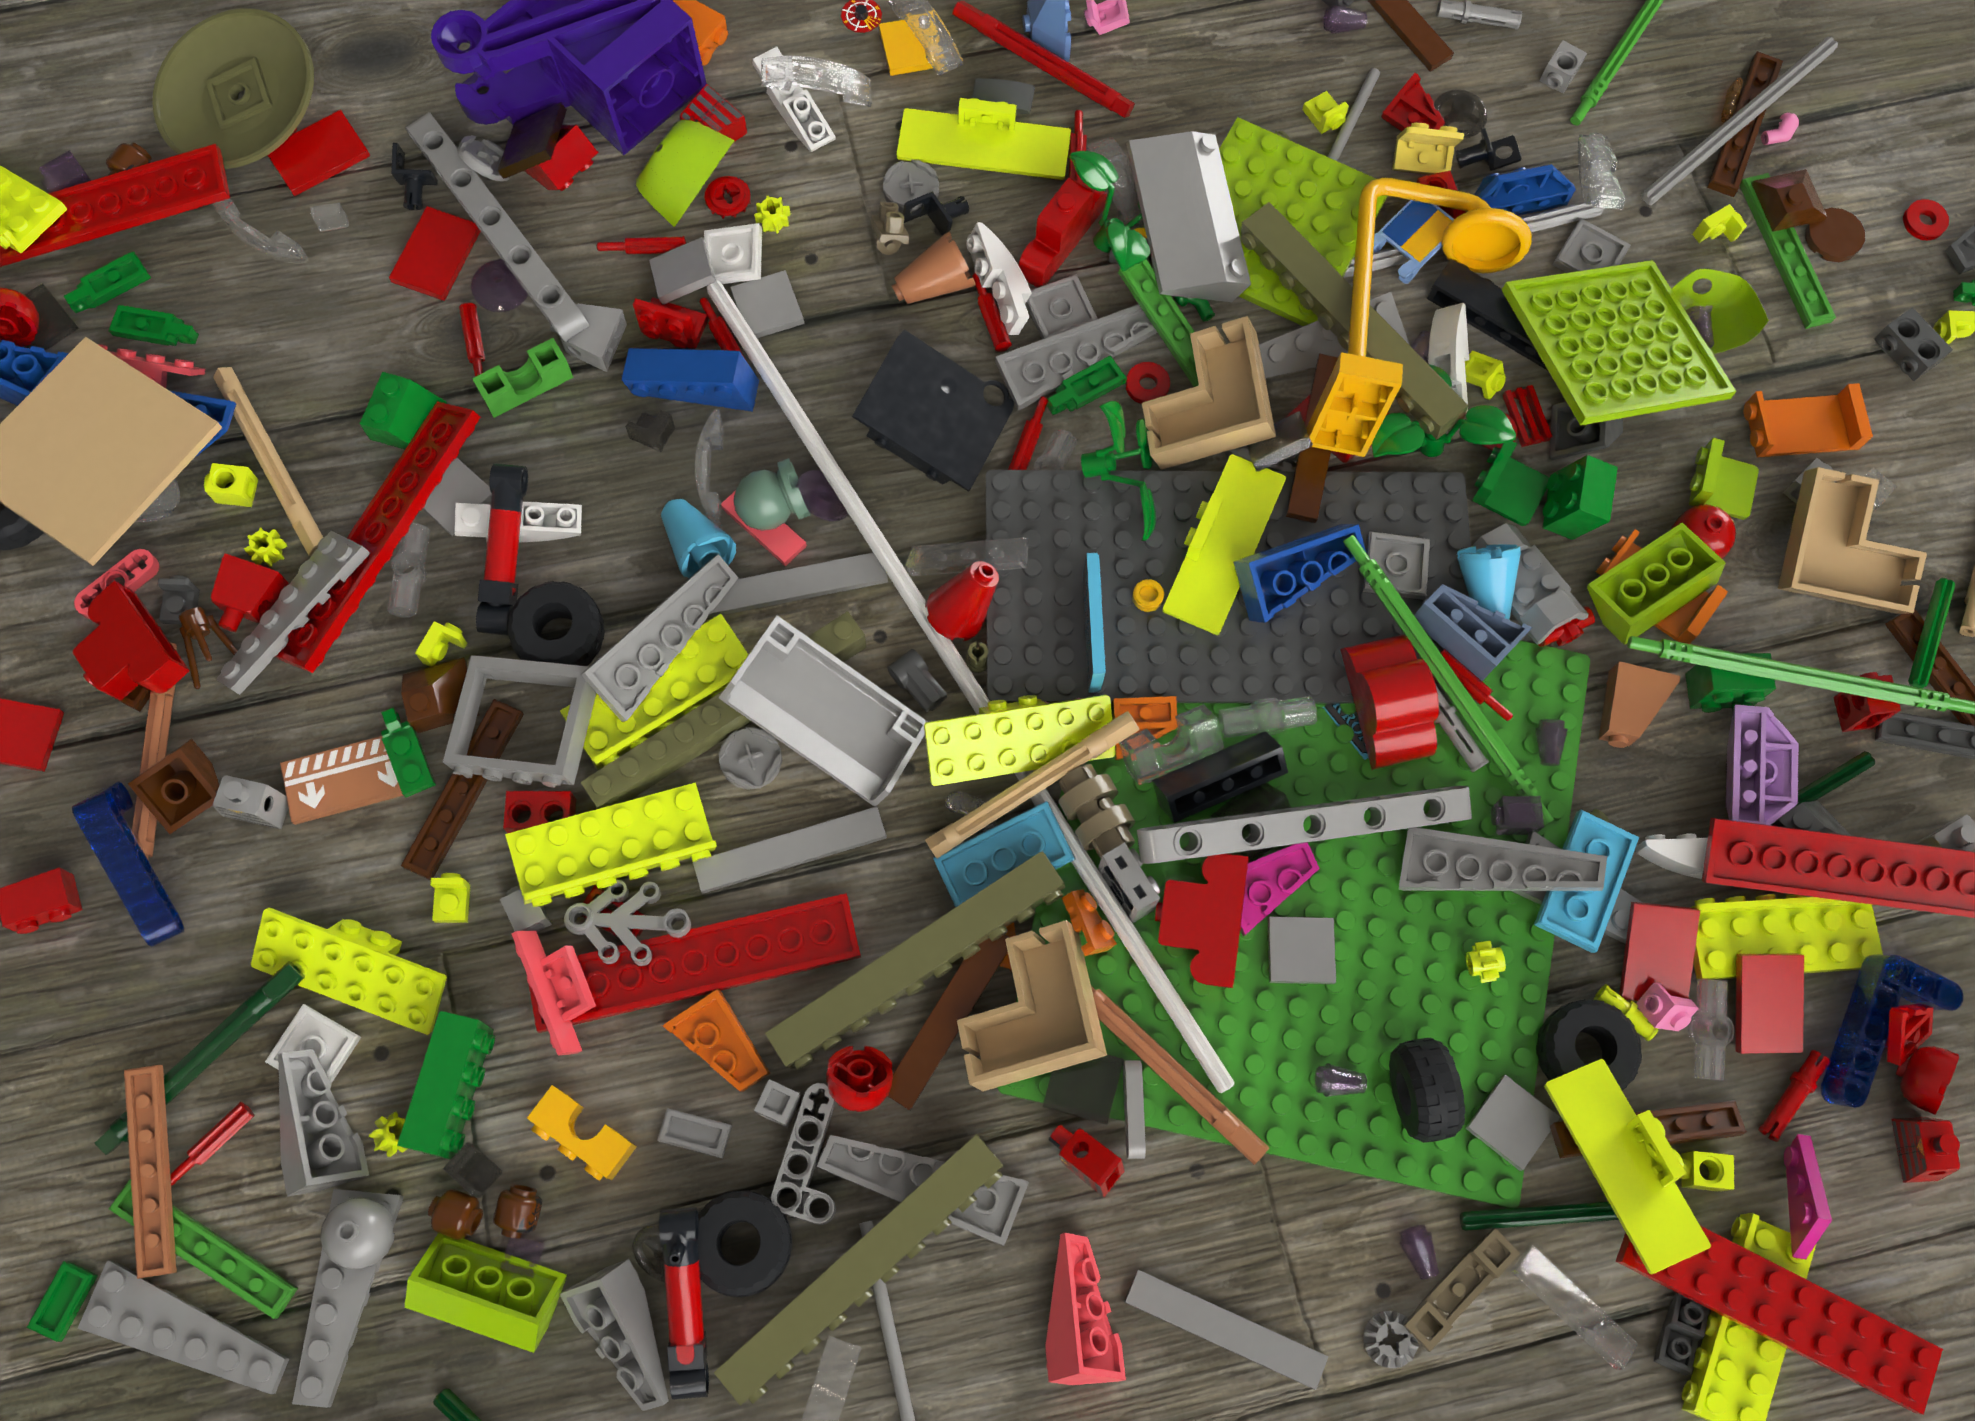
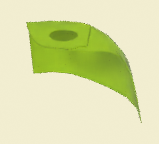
M680 120L674 123L637 177L636 186L639 192L654 209L675 227L735 140L691 120Z
M1697 269L1672 288V291L1713 354L1746 344L1756 337L1769 321L1756 292L1740 276L1713 269ZM1705 278L1712 282V288L1707 293L1698 294L1693 291L1692 286L1698 279ZM1713 306L1711 312L1705 313L1702 311L1703 307Z

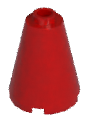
M977 561L935 589L925 603V608H928L929 613L927 619L931 626L947 639L954 640L957 637L964 638L963 641H968L975 637L982 628L999 582V575L996 569L987 562Z

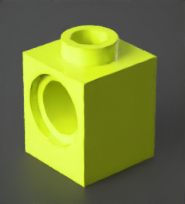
M212 463L210 473L204 479V488L213 501L217 504L252 507L258 478L249 467ZM233 482L231 486L225 488L228 483Z
M1699 1151L1681 1154L1684 1170L1687 1173L1680 1178L1682 1179V1188L1720 1192L1734 1190V1155ZM1701 1163H1704L1709 1170L1707 1180L1700 1174L1699 1167Z

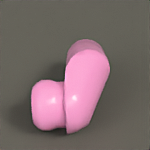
M1791 113L1782 114L1780 116L1782 121L1779 122L1778 129L1762 133V143L1770 145L1789 141L1799 125L1797 115Z

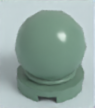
M789 458L777 462L779 470L776 473L768 470L753 471L741 479L735 491L733 502L736 513L747 526L760 531L771 530L786 523L791 513L796 514L799 520L811 516L807 500H803L799 490L802 486Z

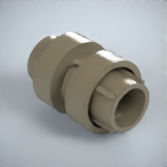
M1086 764L1070 771L1060 779L1059 785L1064 795L1059 799L1058 803L1068 820L1079 819L1081 825L1076 829L1075 833L1084 850L1095 849L1098 856L1102 858V855L1124 842L1128 848L1134 845L1135 840L1129 829L1134 826L1135 820L1126 804L1115 805L1112 800L1117 796L1118 790L1109 774L1098 775L1092 764Z

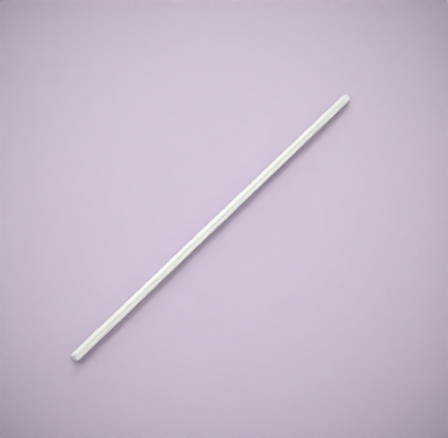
M717 280L715 283L708 285L707 293L970 705L976 714H979V708L988 707L987 703L990 700L952 641L939 634L927 619L929 613L928 608H925V599L722 283ZM1035 770L1015 773L1020 781ZM1045 788L1031 797L1035 806L1046 801L1049 802L1076 858L1071 863L1219 1093H1223L1233 1087L1234 1080L1087 851L1084 850L1078 837L1047 789Z

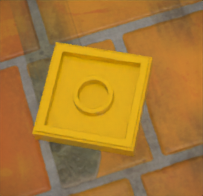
M933 15L879 24V32L890 76L944 67V57Z

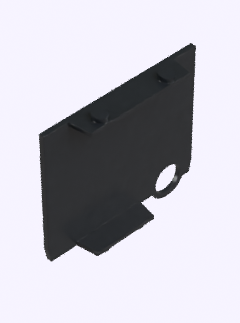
M903 330L893 343L852 417L869 428L867 437L875 441L874 443L883 449L886 448L925 473V476L929 479L937 481L942 485L953 481L969 492L1013 411L1014 401L1009 398V392L1002 383L996 380L982 381L911 333ZM994 385L1001 389L1004 395L1002 405L992 406L985 401L983 391L986 386Z

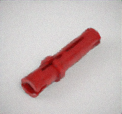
M1816 1050L1809 1052V1056L1799 1071L1792 1073L1789 1078L1791 1083L1762 1126L1759 1127L1758 1130L1764 1136L1767 1132H1770L1773 1126L1775 1127L1768 1137L1770 1140L1775 1142L1780 1140L1781 1135L1808 1094L1814 1093L1817 1089L1816 1082L1831 1063L1830 1059L1824 1056L1815 1065L1822 1053Z

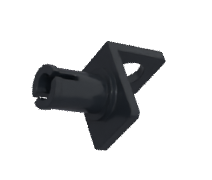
M1486 128L1481 129L1482 140H1480L1479 144L1455 151L1460 169L1485 160L1490 171L1519 162L1522 159L1515 136L1512 135L1490 143ZM1501 146H1509L1513 150L1512 155L1506 159L1497 157L1496 151Z
M393 143L391 174L399 185H405L403 207L408 210H414V205H416V210L423 209V186L437 185L438 180L431 170L404 169L405 153L398 143Z
M932 191L907 201L904 204L902 214L904 216V223L927 214L940 234L944 235L950 232L953 218L969 213V205L964 196H959L942 204ZM918 204H922L918 210L910 213L912 208H914Z

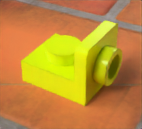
M1325 91L1305 102L1302 110L1318 131L1323 134L1330 129L1336 130L1343 125L1349 105L1346 102L1338 105L1331 95Z
M1729 204L1703 219L1692 235L1700 243L1708 237L1715 239L1724 233L1729 241L1733 242L1740 236L1747 225L1743 221L1742 216Z
M1948 310L1934 324L1933 329L1949 345L1956 337H1967L1975 331V311Z
M1473 350L1471 351L1469 360L1465 361L1466 382L1481 387L1484 398L1490 400L1505 384L1506 376L1504 374L1503 362Z
M434 621L415 654L423 664L431 667L435 666L437 661H441L445 657L448 650V642L465 649L468 643L462 635L463 631L450 623H445L443 626Z
M442 873L441 878H431L430 885L434 888L432 921L435 923H468L470 884L457 873Z

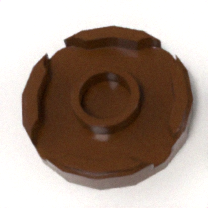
M1824 209L1827 218L1823 221L1810 223L1805 229V239L1809 248L1814 253L1817 251L1823 255L1821 258L1826 261L1843 262L1850 260L1861 250L1865 242V230L1861 221L1854 214L1844 209Z

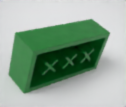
M439 1011L397 1146L449 1160H454L455 1155L461 1152L465 1141V1134L462 1133L466 1120L469 1121L475 1109V1101L472 1100L475 1089L482 1085L485 1076L483 1063L486 1054H491L495 1044V1035H492L494 1029L478 1019Z

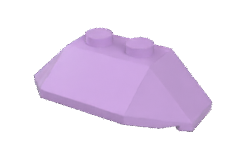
M1734 706L1727 745L1726 808L1729 820L1772 825L1798 804L1799 743L1774 716L1769 707Z

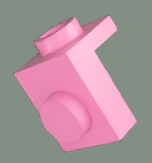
M1086 0L1087 10H1084L1086 21L1090 27L1093 26L1099 35L1130 23L1126 0H1106L1099 4H1096L1094 0Z
M1653 983L1636 1003L1638 1004V1009L1654 1028L1678 1032L1691 1022V1017L1699 1009L1691 999L1671 996L1660 983Z

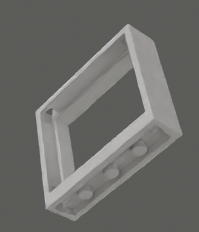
M471 655L443 763L453 770V774L463 775L466 778H472L473 774L482 775L483 778L491 781H502V778H511L514 782L524 785H531L532 781H538L552 788L561 786V784L574 786L596 697L594 689L580 675L589 666ZM487 679L574 687L555 765L467 756Z

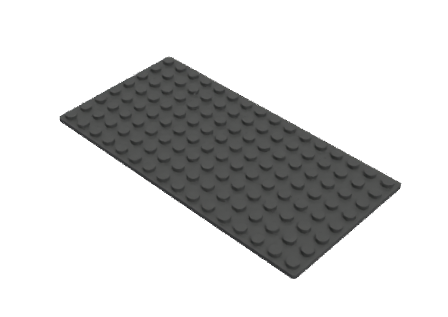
M989 470L986 473V562L991 564L999 575V582L987 612V697L990 701L1006 700L1007 703L1018 702V698L1021 696L1036 695L1037 699L1054 703L1076 698L1108 695L1110 696L1111 703H1113L1112 700L1114 698L1176 696L1177 703L1354 704L1340 649L1404 633L1375 593L1363 592L1364 576L1359 571L1360 565L1357 561L1335 576L1332 575L1327 578L1319 587L1313 591H1308L1296 599L1297 602L1288 608H1283L1265 623L1249 621L1241 588L1237 592L1219 635L1164 613L1162 611L1189 548V546L1184 544L1191 527L1197 529L1201 520L1197 519L1196 515L1202 501L1209 502L1223 471H1111L1110 475L1143 481L1146 483L1147 489H1151L1156 509V525L1153 533L1146 541H1141L1144 535V515L1140 488L1138 486L1111 480L1102 481L1101 476L1085 478L1082 470ZM1275 471L1286 476V480L1254 554L1340 524H1359L1365 550L1369 531L1430 539L1427 596L1424 600L1402 597L1414 615L1442 584L1469 597L1457 559L1458 550L1471 547L1464 474L1460 472H1327L1318 520L1316 523L1286 517L1295 472ZM1087 553H1098L1100 559L1106 673L1102 689L1097 693L1088 692L1082 576ZM1145 579L1157 581L1164 590L1162 604L1152 612L1139 610L1132 600L1136 584ZM1431 638L1440 652L1444 650L1443 647ZM1414 649L1417 659H1420L1421 657ZM1433 676L1439 691L1442 693V695L1449 704H1453L1447 696V694L1445 693V691L1442 689L1440 684Z

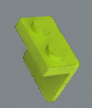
M1712 438L1705 447H1700L1695 458V464H1697L1696 472L1690 483V490L1692 491L1689 505L1708 504L1717 506L1726 511L1730 517L1745 520L1751 514L1759 469L1755 465L1723 457L1722 452L1725 441Z

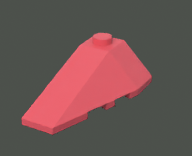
M1070 1233L1060 1234L1045 1345L1048 1381L1050 1383L1066 1385L1124 1381L1126 1377L1122 1343L1119 1334L1112 1333L1107 1317L1111 1309L1109 1302H1103L1097 1283H1099L1101 1277L1088 1237Z

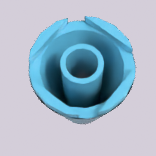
M675 499L666 503L661 512V518L681 574L684 577L690 578L718 554L729 566L736 554V544L731 536L686 500Z
M1515 544L1486 545V548L1476 549V546L1458 550L1457 559L1469 597L1478 601L1477 605L1493 613L1497 610L1505 614L1504 618L1509 620L1521 555L1520 546L1517 547Z

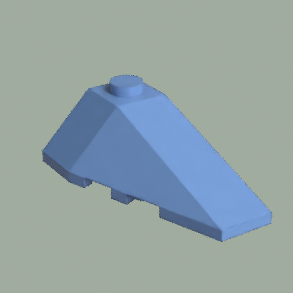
M1028 0L1027 14L1022 16L1024 32H1029L1032 41L1069 62L1071 50L1070 32L1067 33V21H1071L1069 0Z

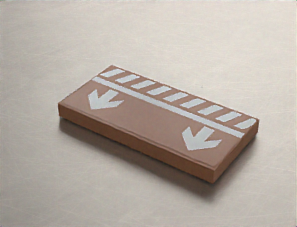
M379 736L280 763L291 822L296 825L403 796L383 744V737Z

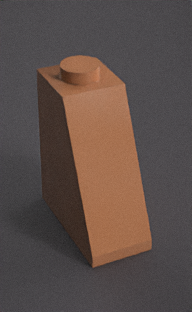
M1619 661L1608 674L1599 740L1608 741L1609 745L1618 748H1624L1633 744L1641 737L1676 688L1681 676Z

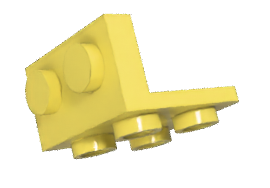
M1412 123L1411 127H1406L1397 135L1392 170L1427 175L1451 171L1454 147L1463 141L1464 133L1457 132L1458 128L1451 126H1441L1440 130L1428 129L1429 125L1425 123Z

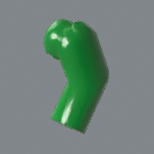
M1174 296L1178 305L1186 306L1187 303H1191L1203 322L1215 316L1212 307L1206 299Z

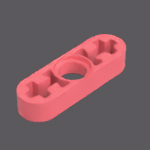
M137 549L132 551L77 594L74 601L76 610L89 619L88 602L93 600L100 591H103L114 579L119 577L124 578L125 587L135 592L157 574L159 570L158 560L148 550ZM141 560L147 565L144 569H141L138 565ZM129 570L135 577L131 578L125 572Z

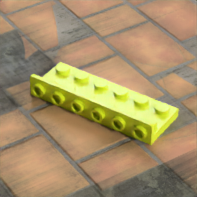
M0 165V246L4 249L11 247L22 254L67 208L57 198Z
M722 614L704 623L695 631L684 649L677 654L668 666L669 668L662 677H659L648 695L627 721L621 722L596 693L583 749L597 770L605 767L725 689L749 654ZM570 705L560 710L565 721L567 720Z
M696 782L505 834L524 905L532 903L533 907L553 902L551 897L565 894V898L585 893L584 888L596 884L598 889L617 884V878L629 875L630 880L638 879L649 875L648 870L660 867L661 871L670 870L680 866L679 861L692 858V861L696 862L699 859L711 857L710 852H713L717 847L716 841H713Z
M1775 894L1757 896L1753 901H1746L1745 896L1726 898L1725 902L1715 903V898H1704L1695 900V905L1690 907L1700 910L1693 962L1697 980L1736 978L1737 954L1804 955V973L1878 969L1886 966L1872 904L1807 897L1796 894H1788L1785 896L1786 899H1776Z
M1754 1213L1740 1214V1217L1736 1218L1731 1228L1732 1242L1807 1279L1816 1245L1806 1260L1793 1258L1791 1234L1759 1220L1760 1216ZM1711 1310L1701 1347L1696 1349L1691 1380L1686 1382L1682 1391V1400H1684L1682 1410L1707 1421H1766L1786 1348Z

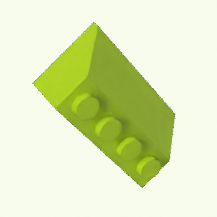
M1680 523L1589 583L1587 589L1603 625L1623 645H1626L1630 636L1638 637L1717 584L1726 562L1686 525Z
M438 1233L408 1278L404 1308L534 1353L549 1327L567 1274L466 1239L455 1240Z

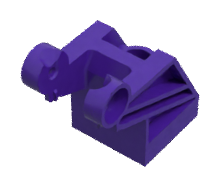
M510 0L485 21L472 11H450L436 21L431 32L433 47L444 67L455 73H474L463 83H456L455 85L456 97L463 112L470 120L475 123L488 125L507 119L514 125L516 121L562 102L564 107L572 106L623 155L628 153L696 96L707 84L692 18L673 0ZM462 43L470 44L467 50L459 49ZM512 69V70H510L507 74H505V73L503 72V71ZM482 86L489 88L485 94L478 93V89Z

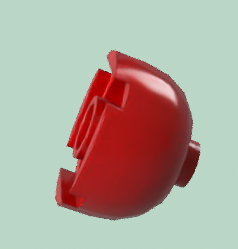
M0 288V342L2 340L14 342L15 346L19 347L30 345L34 341L39 329V313L35 305L26 295L16 290Z
M1708 504L1696 505L1685 511L1677 518L1671 528L1673 529L1680 523H1683L1721 559L1729 553L1736 539V529L1730 515L1720 507Z
M848 1046L836 1051L828 1061L826 1082L831 1097L839 1106L850 1111L863 1112L878 1107L891 1090L893 1080L891 1060L882 1051L869 1046H864V1051H853L854 1046Z
M1935 1046L1922 1047L1915 1050L1909 1059L1901 1066H1898L1895 1074L1902 1077L1900 1089L1903 1096L1912 1105L1936 1115L1945 1096L1946 1088L1954 1074L1959 1055Z

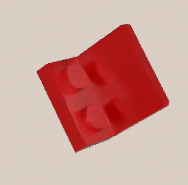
M652 297L650 303L636 298L633 302L641 333L651 339L656 340L660 338L670 341L679 348L688 347L696 350L708 322L707 314L669 302L662 304L659 299Z

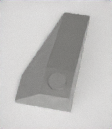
M314 1050L281 1052L278 1054L281 1167L287 1197L318 1192L369 1176L363 1142L358 1133L354 1134L345 1118L348 1114L344 1106H339L330 1090L332 1084Z
M627 1259L608 1266L561 1292L560 1296L576 1327L582 1334L588 1331L599 1345L595 1351L601 1359L607 1357L618 1369L617 1379L641 1410L645 1411L665 1405L669 1400L645 1289L630 1260Z

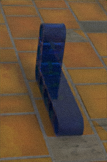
M118 781L86 796L74 804L72 812L145 942L150 947H153L184 932V925L123 817V814L133 807V801L126 787Z
M1873 954L1866 957L1862 963L1830 1058L1831 1063L1827 1066L1821 1084V1094L1824 1100L1829 1104L1853 1108L1860 1107L1865 1103L1888 1038L1890 1009L1898 1007L1901 997L1914 1004L1922 1003L1934 1007L1933 1010L1953 1011L1958 1009L1963 1003L1964 995L1961 987L1957 983L1898 955Z

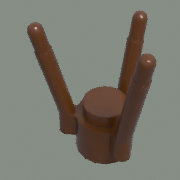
M196 607L181 613L178 618L182 624L179 630L184 639L194 688L200 689L201 685L191 638L197 640L208 662L212 661V656L204 637L210 634L209 628L214 631L233 655L238 650L217 625L213 615L206 616L203 608Z

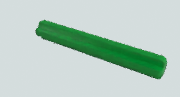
M1940 578L1935 583L1908 679L1910 686L1924 688L1929 683L1955 588L1953 580Z

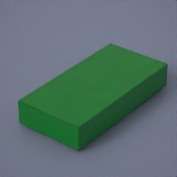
M63 1261L26 1328L56 1342H62L98 1275L69 1261Z

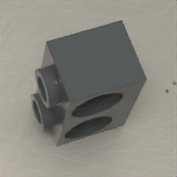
M1913 307L1888 324L1874 339L1881 349L1913 381L1938 365L1953 350Z

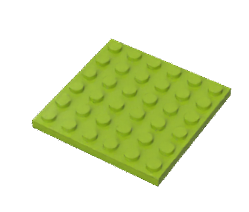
M1237 117L1219 148L1240 240L1242 222L1270 202L1343 277L1355 257L1359 198L1362 189L1376 178ZM1382 195L1377 198L1376 217L1388 196ZM1241 241L1251 285L1238 297L1301 326L1318 321V317L1312 310L1305 309L1301 305L1298 296L1291 289L1287 290L1281 284L1279 276L1272 269L1268 270L1265 268L1253 249L1248 250Z
M1653 260L1509 281L1502 288L1504 296L1580 426L1728 400L1737 392Z

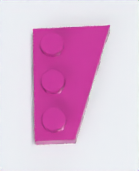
M1308 842L1291 845L1248 863L1240 929L1243 936L1249 933L1260 921L1320 869Z
M1797 1134L1790 1147L1788 1146L1785 1149L1784 1164L1787 1176L1792 1257L1806 1260L1831 1223L1832 1218L1811 1136Z

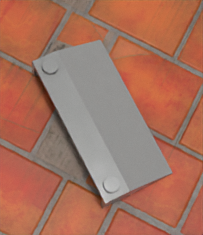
M1190 131L1129 140L1126 145L1159 294L1233 302L1251 285L1216 135Z
M777 615L719 696L720 700L874 807L890 794L925 735L924 724L928 722Z

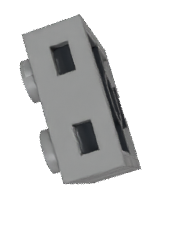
M1124 842L1102 855L1098 870L1131 922L1135 923L1154 911L1160 899L1158 895L1160 888L1152 876L1146 877L1140 867L1143 863H1140V856L1134 848L1129 850Z

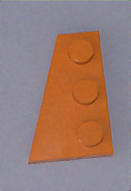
M716 989L662 1025L740 1092H744L771 1074L719 989Z

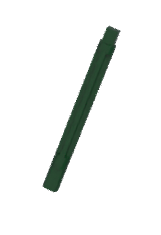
M288 961L164 1075L166 1105L305 978V975L292 962ZM127 1110L94 1143L105 1155L114 1151L123 1141H128Z

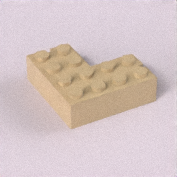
M1248 316L1222 324V329L1230 341L1228 344L1225 343L1216 326L1190 333L1199 386L1142 403L1145 426L1149 430L1147 431L1150 456L1161 470L1276 437L1257 332Z
M1820 467L1804 471L1778 589L1895 614L1914 613L1920 586L1900 585L1901 581L1921 580L1927 553L1866 540L1879 480L1854 474L1845 476L1846 473Z
M1067 920L1039 928L1040 935L1050 942L1048 944H1045V940L1034 931L1005 939L1018 1002L957 1020L962 1049L969 1052V1054L964 1055L969 1084L973 1087L986 1091L1107 1056L1085 957L1081 949L1082 944L1079 932L1074 931L1072 924Z

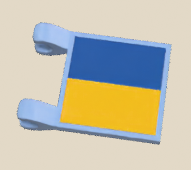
M1410 200L1379 232L1374 234L1373 253L1380 252L1385 243L1388 242L1408 258L1409 261L1398 269L1399 280L1404 284H1408L1420 268L1442 247L1441 240L1444 230L1454 219L1437 205Z

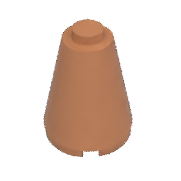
M947 232L894 277L896 284L892 285V288L899 302L905 299L907 304L971 288L976 283L973 277L967 280L971 276L968 271L969 268L956 242L952 240L951 233Z

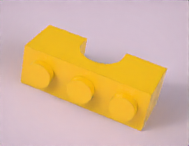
M551 1085L527 1117L528 1120L534 1123L531 1130L545 1141L550 1137L558 1141L560 1146L557 1150L572 1161L578 1156L586 1162L587 1165L584 1170L600 1181L603 1176L613 1180L637 1146L606 1124L595 1137L581 1140L575 1132V1121L584 1107L559 1088Z

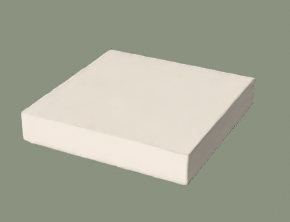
M759 223L704 230V242L707 246L716 281L718 280L722 284L761 279L762 227Z
M303 1004L265 1062L279 1070L278 1054L281 1052L313 1049L332 1084L358 1044L361 1036Z

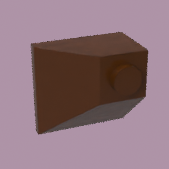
M1806 169L1755 180L1752 183L1772 232L1823 221L1827 218V214Z
M464 657L403 675L402 699L408 722L417 733L454 722L468 669Z
M193 739L172 751L128 783L130 788L169 834L213 805L219 788L213 764Z

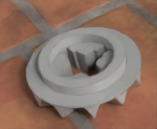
M1383 1311L1374 1315L1368 1321L1364 1330L1363 1341L1368 1355L1378 1365L1386 1368L1403 1367L1413 1360L1419 1348L1417 1339L1403 1326L1408 1318L1399 1312ZM1388 1328L1391 1329L1393 1334L1404 1335V1338H1400L1401 1340L1396 1342V1352L1391 1345H1379L1378 1343L1388 1337Z

